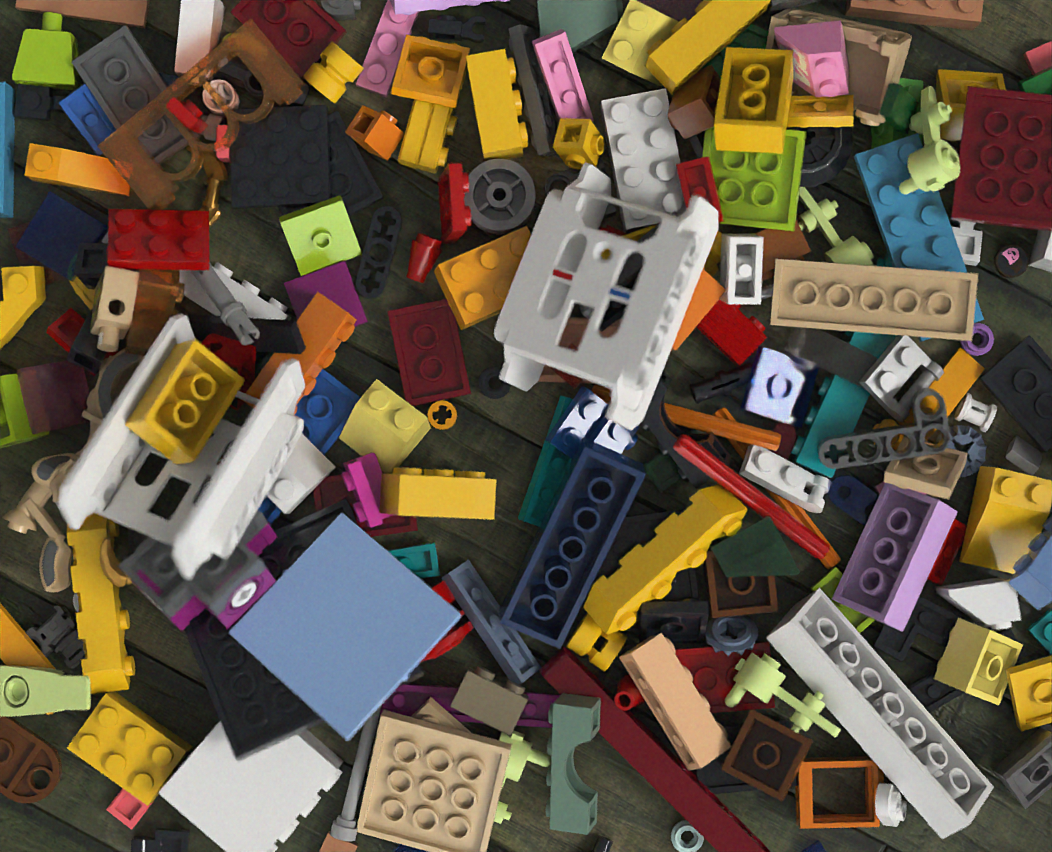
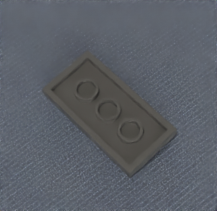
M123 26L71 62L144 172L148 173L201 137L199 133L188 129L166 108V104L174 95L128 26Z

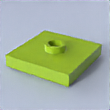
M341 195L279 217L301 277L363 255Z

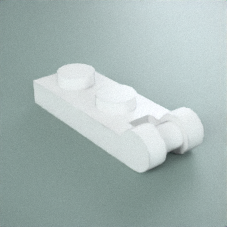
M753 444L748 446L739 472L740 475L812 513L822 512L825 504L823 496L828 493L831 481L828 478L814 475L770 450ZM805 487L811 490L810 495L803 492Z

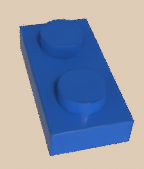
M85 83L57 102L96 156H100L122 140Z

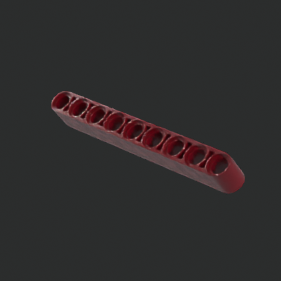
M562 646L539 669L542 676L560 694L601 698L600 730L598 732L718 852H770L766 845L691 770H687L684 763L630 710L624 711L616 706L615 695L570 650Z

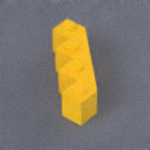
M22 266L1 268L4 301H0V350L5 344L9 343L23 327L24 322L46 300L44 267Z
M720 484L698 490L689 498L693 503L679 516L672 513L654 529L657 534L655 538L643 548L640 544L636 545L619 561L622 565L619 570L608 579L603 575L593 584L583 608L606 635L618 630L624 631L629 629L635 623L636 614L642 603L665 597L670 592L671 583L678 571L701 565L707 557L706 552L712 540L724 536H732L739 531L747 508L737 497Z
M94 512L86 516L77 530L71 528L67 523L66 532L68 546L73 547L74 562L70 568L73 593H77L79 612H76L78 638L83 641L85 659H81L83 676H89L90 694L128 690L130 676L135 675L134 657L128 656L124 645L125 629L130 628L129 612L127 609H122L119 599V587L108 580L100 564L102 542L104 538H110L113 551L114 537L119 536V523Z

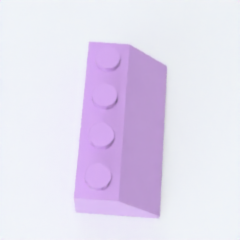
M885 483L832 600L903 632L957 515V511L938 499L911 489H902L896 485Z

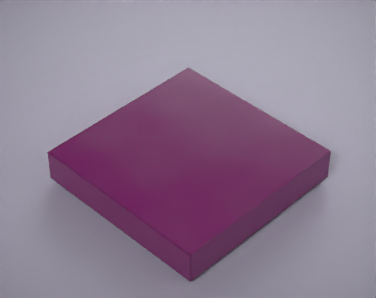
M346 261L284 283L297 320L316 293L319 292L357 319L354 324L355 327L368 323Z

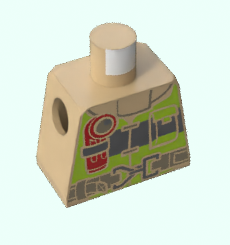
M109 266L105 267L95 288L90 327L91 334L99 335L98 349L107 352L117 351L119 339H123L130 328L139 272Z

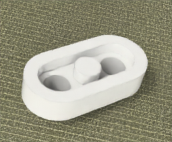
M879 783L875 798L876 815L883 825L897 827L900 821L905 820L907 811L906 801H901V793L898 792L894 784Z

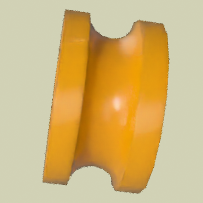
M440 400L430 406L427 416L433 427L445 430L455 424L457 412L451 403ZM439 406H446V411L451 410L452 417L447 418L443 425L437 423L439 419L434 420L433 413L439 411Z

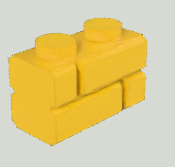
M414 99L397 159L399 164L437 174L438 166L445 167L449 148L444 147L447 135L453 136L458 117L452 116L454 112L453 107Z

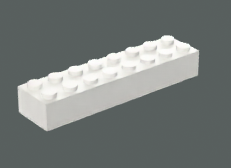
M820 587L796 603L766 637L768 641L814 693L818 690L824 695L821 701L826 704L825 706L941 839L970 825L994 786Z

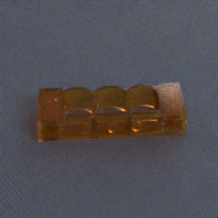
M250 19L100 143L98 148L149 209L159 207L162 210L176 199L174 193L180 188L175 182L187 181L194 177L201 169L204 160L203 150L213 153L222 152L229 148L237 139L239 121L247 124L256 123L266 118L272 110L274 101L279 105L284 102L287 105L291 104L303 94L301 88L306 84L257 23ZM236 55L240 57L263 88L264 97L262 104L256 111L250 114L242 115L234 111L209 80L212 75ZM202 85L227 118L228 127L226 134L214 144H204L166 108V104L173 97L182 101ZM165 114L188 141L192 151L190 164L185 170L170 174L163 169L138 138Z

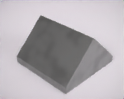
M1043 728L1038 729L992 769L1025 809L1052 787V732Z

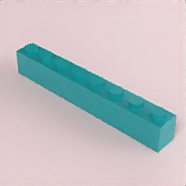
M886 252L884 259L879 257L874 266L893 267L888 252ZM853 331L844 332L849 337L844 348L839 346L832 358L831 364L835 368L830 378L825 376L817 392V394L821 395V399L817 407L811 406L804 421V424L808 425L803 437L798 435L791 451L795 455L793 463L826 478L833 477L836 469H830L823 465L817 453L818 445L825 437L854 431L870 395L859 381L893 342L896 335ZM835 444L829 445L830 449L824 452V455H829L831 460L837 459V453L844 452L845 449L839 450Z

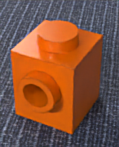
M362 105L345 131L347 135L366 151L387 161L405 134L395 125L397 119L383 110L377 112Z

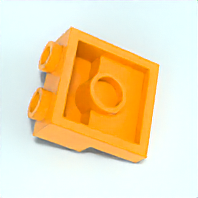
M406 35L392 85V95L456 108L467 71L466 56L470 54V48L455 43L434 41L422 36Z

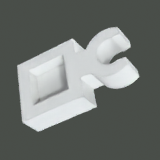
M953 220L957 227L951 226L964 264L976 266L980 262L982 231L973 230L975 222Z

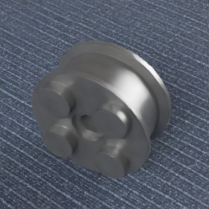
M491 159L473 169L468 176L469 192L465 193L464 197L465 206H470L472 222L480 229L492 234H508L521 228L529 220L535 207V186L529 173L518 163L507 159ZM497 192H502L506 195L502 201L494 199V195Z

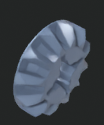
M955 425L949 427L950 443L947 448L956 450L952 440L959 445L971 443L965 451L968 453V460L960 477H966L977 472L979 467L986 461L987 446L982 439V435L969 426ZM940 433V435L937 437V439H936V441H935V445L940 442V440H941V438H942V434H941V433Z
M745 615L712 618L707 624L705 634L707 645H712L715 653L725 651L727 656H729L731 652H737L742 656L745 649L753 650L754 643L758 640V628L755 622ZM726 629H728L729 633L731 632L732 635L737 636V639H732L730 636H726Z

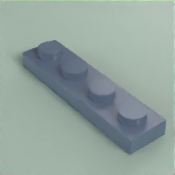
M469 559L441 578L445 580L456 601L510 681L520 685L541 668L518 632L500 623L499 610L501 607Z

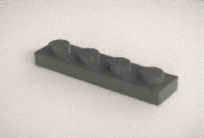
M524 25L508 28L511 37L509 39V48L513 56H515L518 67L516 77L525 97L524 111L527 118L530 119L533 131L531 134L532 145L538 152V155H558L553 148L557 132L554 111L532 41L536 39L534 28Z

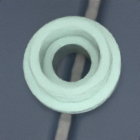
M687 820L678 822L671 832L672 844L679 852H696L704 841V837ZM684 831H691L693 833L691 841L685 842L681 839Z

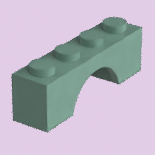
M562 693L550 705L548 721L552 724V735H550L548 740L547 752L548 755H552L551 766L548 768L546 782L547 786H551V795L546 803V816L550 817L551 830L588 835L597 823L598 792L587 786L580 779L575 770L573 756L577 745L591 741L600 730L601 698Z

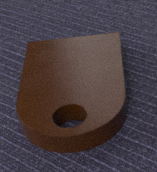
M11 716L0 717V793L19 803L40 801L51 794L59 784L62 775L61 758L54 746ZM37 770H44L48 773L50 782L47 787L41 788L34 783L33 776Z

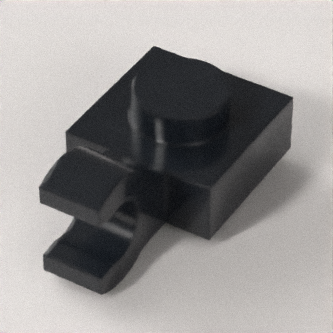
M438 15L437 19H429V38L450 41H462L464 39L474 43L484 42V35L474 34L472 28L475 25H485L486 18L474 16L462 24V21H456L454 16Z
M18 84L14 116L22 119L50 121L51 112L65 114L57 103L64 97L53 96V89L51 87Z
M157 828L155 830V838L134 836V839H131V852H189L190 830Z

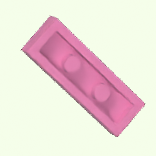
M387 0L362 66L364 70L357 79V87L387 98L396 74L406 35H411L419 11L412 15H395L390 0Z
M560 29L533 40L532 44L558 122L560 118L590 119L594 121L566 32Z

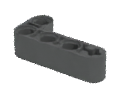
M931 388L918 390L912 398L914 423L825 437L820 441L817 449L820 461L830 469H839L943 452L950 443L948 419L943 397ZM928 395L934 396L937 400L936 408L929 413L922 412L919 407L921 399ZM930 429H939L941 431L942 438L936 445L925 443V434ZM897 434H905L908 437V445L903 450H894L891 447V440ZM864 439H871L875 442V449L869 455H861L857 451L859 442ZM851 441L850 448L854 455L853 458H849L847 451L837 453V459L831 460L829 455H824V452L829 451V445L835 444L839 450L848 449L845 442Z

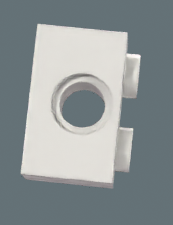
M722 234L720 284L726 291L719 300L727 304H761L763 237L756 234Z

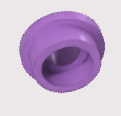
M974 323L973 334H978L981 337V344L976 346L972 341L960 340L962 348L968 354L980 356L992 348L994 336L988 326Z

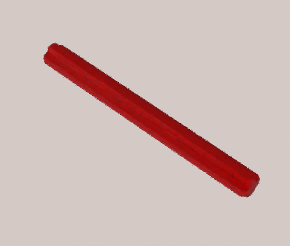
M680 435L673 445L675 451L812 556L823 559L826 556V553L830 550L828 543L688 435Z

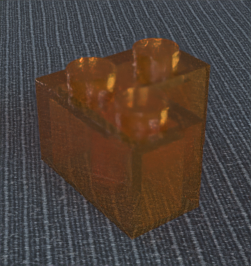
M138 269L139 279L132 321L126 333L125 353L146 356L170 317L177 315L178 311L174 310L175 302H182L185 283L179 282L180 270Z

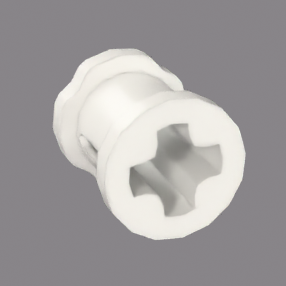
M966 393L956 409L954 419L957 421L962 419L979 426L980 431L986 432L993 422L997 406L994 404L988 406L972 399V395Z

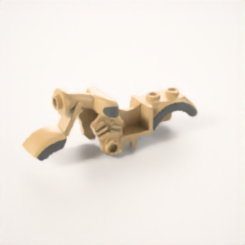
M141 343L124 348L113 357L109 355L102 362L96 387L90 392L87 399V411H83L82 417L90 420V435L87 443L76 454H57L37 460L31 469L33 479L35 480L34 483L26 491L17 507L8 511L2 517L9 521L8 528L24 534L27 533L28 529L37 531L36 519L49 536L42 548L40 557V576L44 589L47 592H59L70 586V565L73 550L64 541L66 536L43 506L52 495L53 502L59 503L63 483L151 347L147 344Z

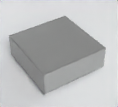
M1016 435L1009 443L1005 457L1026 474L1033 476L1040 467L1043 454Z

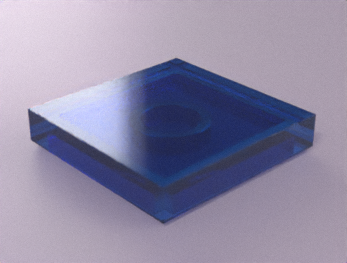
M49 192L15 247L74 282L77 277L74 271L79 243H98L107 226L54 193Z
M759 346L740 409L802 428L820 365Z

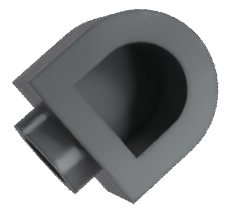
M321 0L323 9L336 21L356 20V10H361V0Z

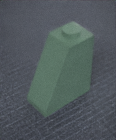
M537 0L540 37L563 29L566 32L573 54L617 28L618 18H621L623 15L622 0Z

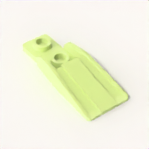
M0 665V717L36 715L63 710H87L91 706L89 676L64 675V672L61 670L45 667Z

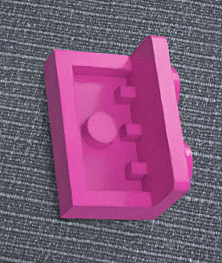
M369 453L344 462L343 465L346 471L342 473V477L347 490H353L357 503H354L353 507L359 522L364 521L365 525L370 528L382 524V519L392 516V514L379 513L381 474L383 473L376 454Z

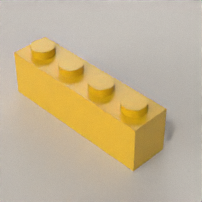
M703 0L695 9L696 15L689 21L683 18L671 30L673 34L665 42L660 39L647 51L649 56L645 67L672 95L766 12L771 0Z

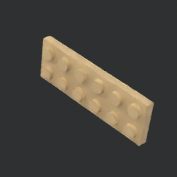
M776 259L770 325L972 341L978 274Z

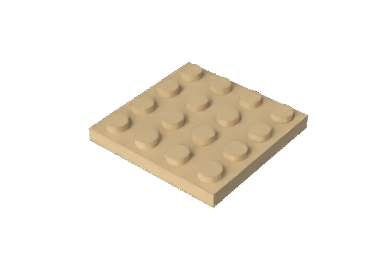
M383 710L358 819L357 832L428 852H487L512 744Z

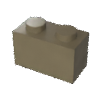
M477 666L476 670L469 667L450 707L511 736L529 697L523 693L525 688L510 680L503 684L493 679L495 673L481 666Z

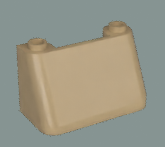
M786 9L772 16L766 49H778L774 27L841 21L849 62V95H854L855 115L861 118V123L871 126H879L880 123L886 121L879 114V110L890 82L899 83L912 37L910 34L801 9ZM793 82L791 96H813Z

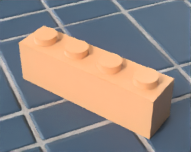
M662 633L650 636L619 658L687 770L700 769L731 748L727 740V732L720 723L715 721L709 711L710 705L707 699L696 690L692 683L693 677L690 671L679 662L675 655L676 650L673 643L667 637H664Z

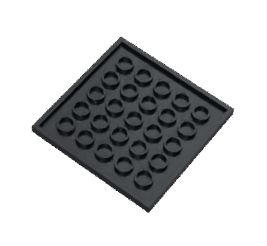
M347 499L274 531L277 538L270 545L268 544L258 557L275 581L283 575L284 570L289 569L341 513L345 514L359 526ZM259 599L228 629L207 608L198 616L195 615L184 628L233 755L238 762L325 722L320 715L228 633ZM420 663L408 674V679L402 681L396 688L424 676Z

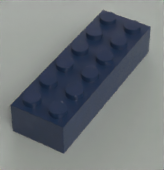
M584 437L582 438L499 610L501 624L554 647L561 648L646 475L642 463Z

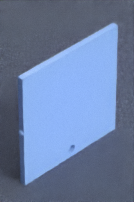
M341 513L293 565L283 571V575L228 633L348 741L402 681L408 679V674L460 619L461 614L345 514Z

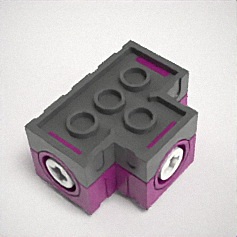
M211 477L195 497L194 507L211 481ZM257 509L232 553L227 558L212 554L210 559L199 564L190 579L182 576L173 557L174 547L150 536L135 550L132 556L128 559L126 558L118 567L180 631L189 624V621L195 615L198 616L205 608L215 615L228 629L276 582L258 556L268 544L270 545L277 538V535L263 514Z

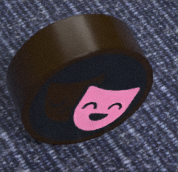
M1008 245L1001 248L994 257V267L997 273L1005 278H1015L1022 275L1029 264L1026 251L1017 245Z

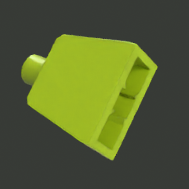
M44 12L41 30H24L12 74V80L15 83L64 90H74L81 85L80 75L71 63L79 57L77 38L70 32L61 31L63 15Z

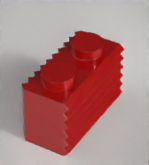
M718 299L696 328L735 366L739 367L766 340L767 337L763 334L766 328L754 316L748 319L739 310L742 307L741 304H727Z

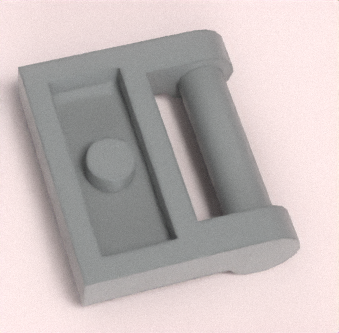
M898 335L861 378L859 383L894 419L904 422L910 414L909 409L912 407L914 394L920 389L928 388L934 380L938 381L944 374V370L937 363L933 362L909 336ZM919 367L923 373L900 401L897 402L893 396Z

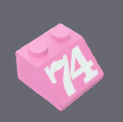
M841 21L774 27L778 50H793V82L815 97L849 95V62Z

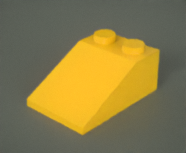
M980 466L959 562L1014 574L1016 572L1013 569L1014 564L1023 555L1030 552L1028 548L1029 543L1041 533L1043 524L1050 514L1052 480L997 467Z

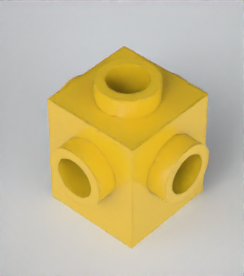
M560 118L553 148L566 166L570 168L581 169L584 163L597 167L599 155L604 151V138L590 119Z

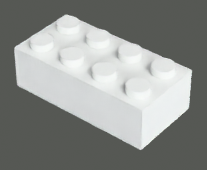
M666 88L601 100L600 110L618 200L667 215L676 211L682 216L687 210L676 164L680 163L675 132L669 123L667 115L669 101ZM619 205L625 233H632L652 225H657L662 220V218Z

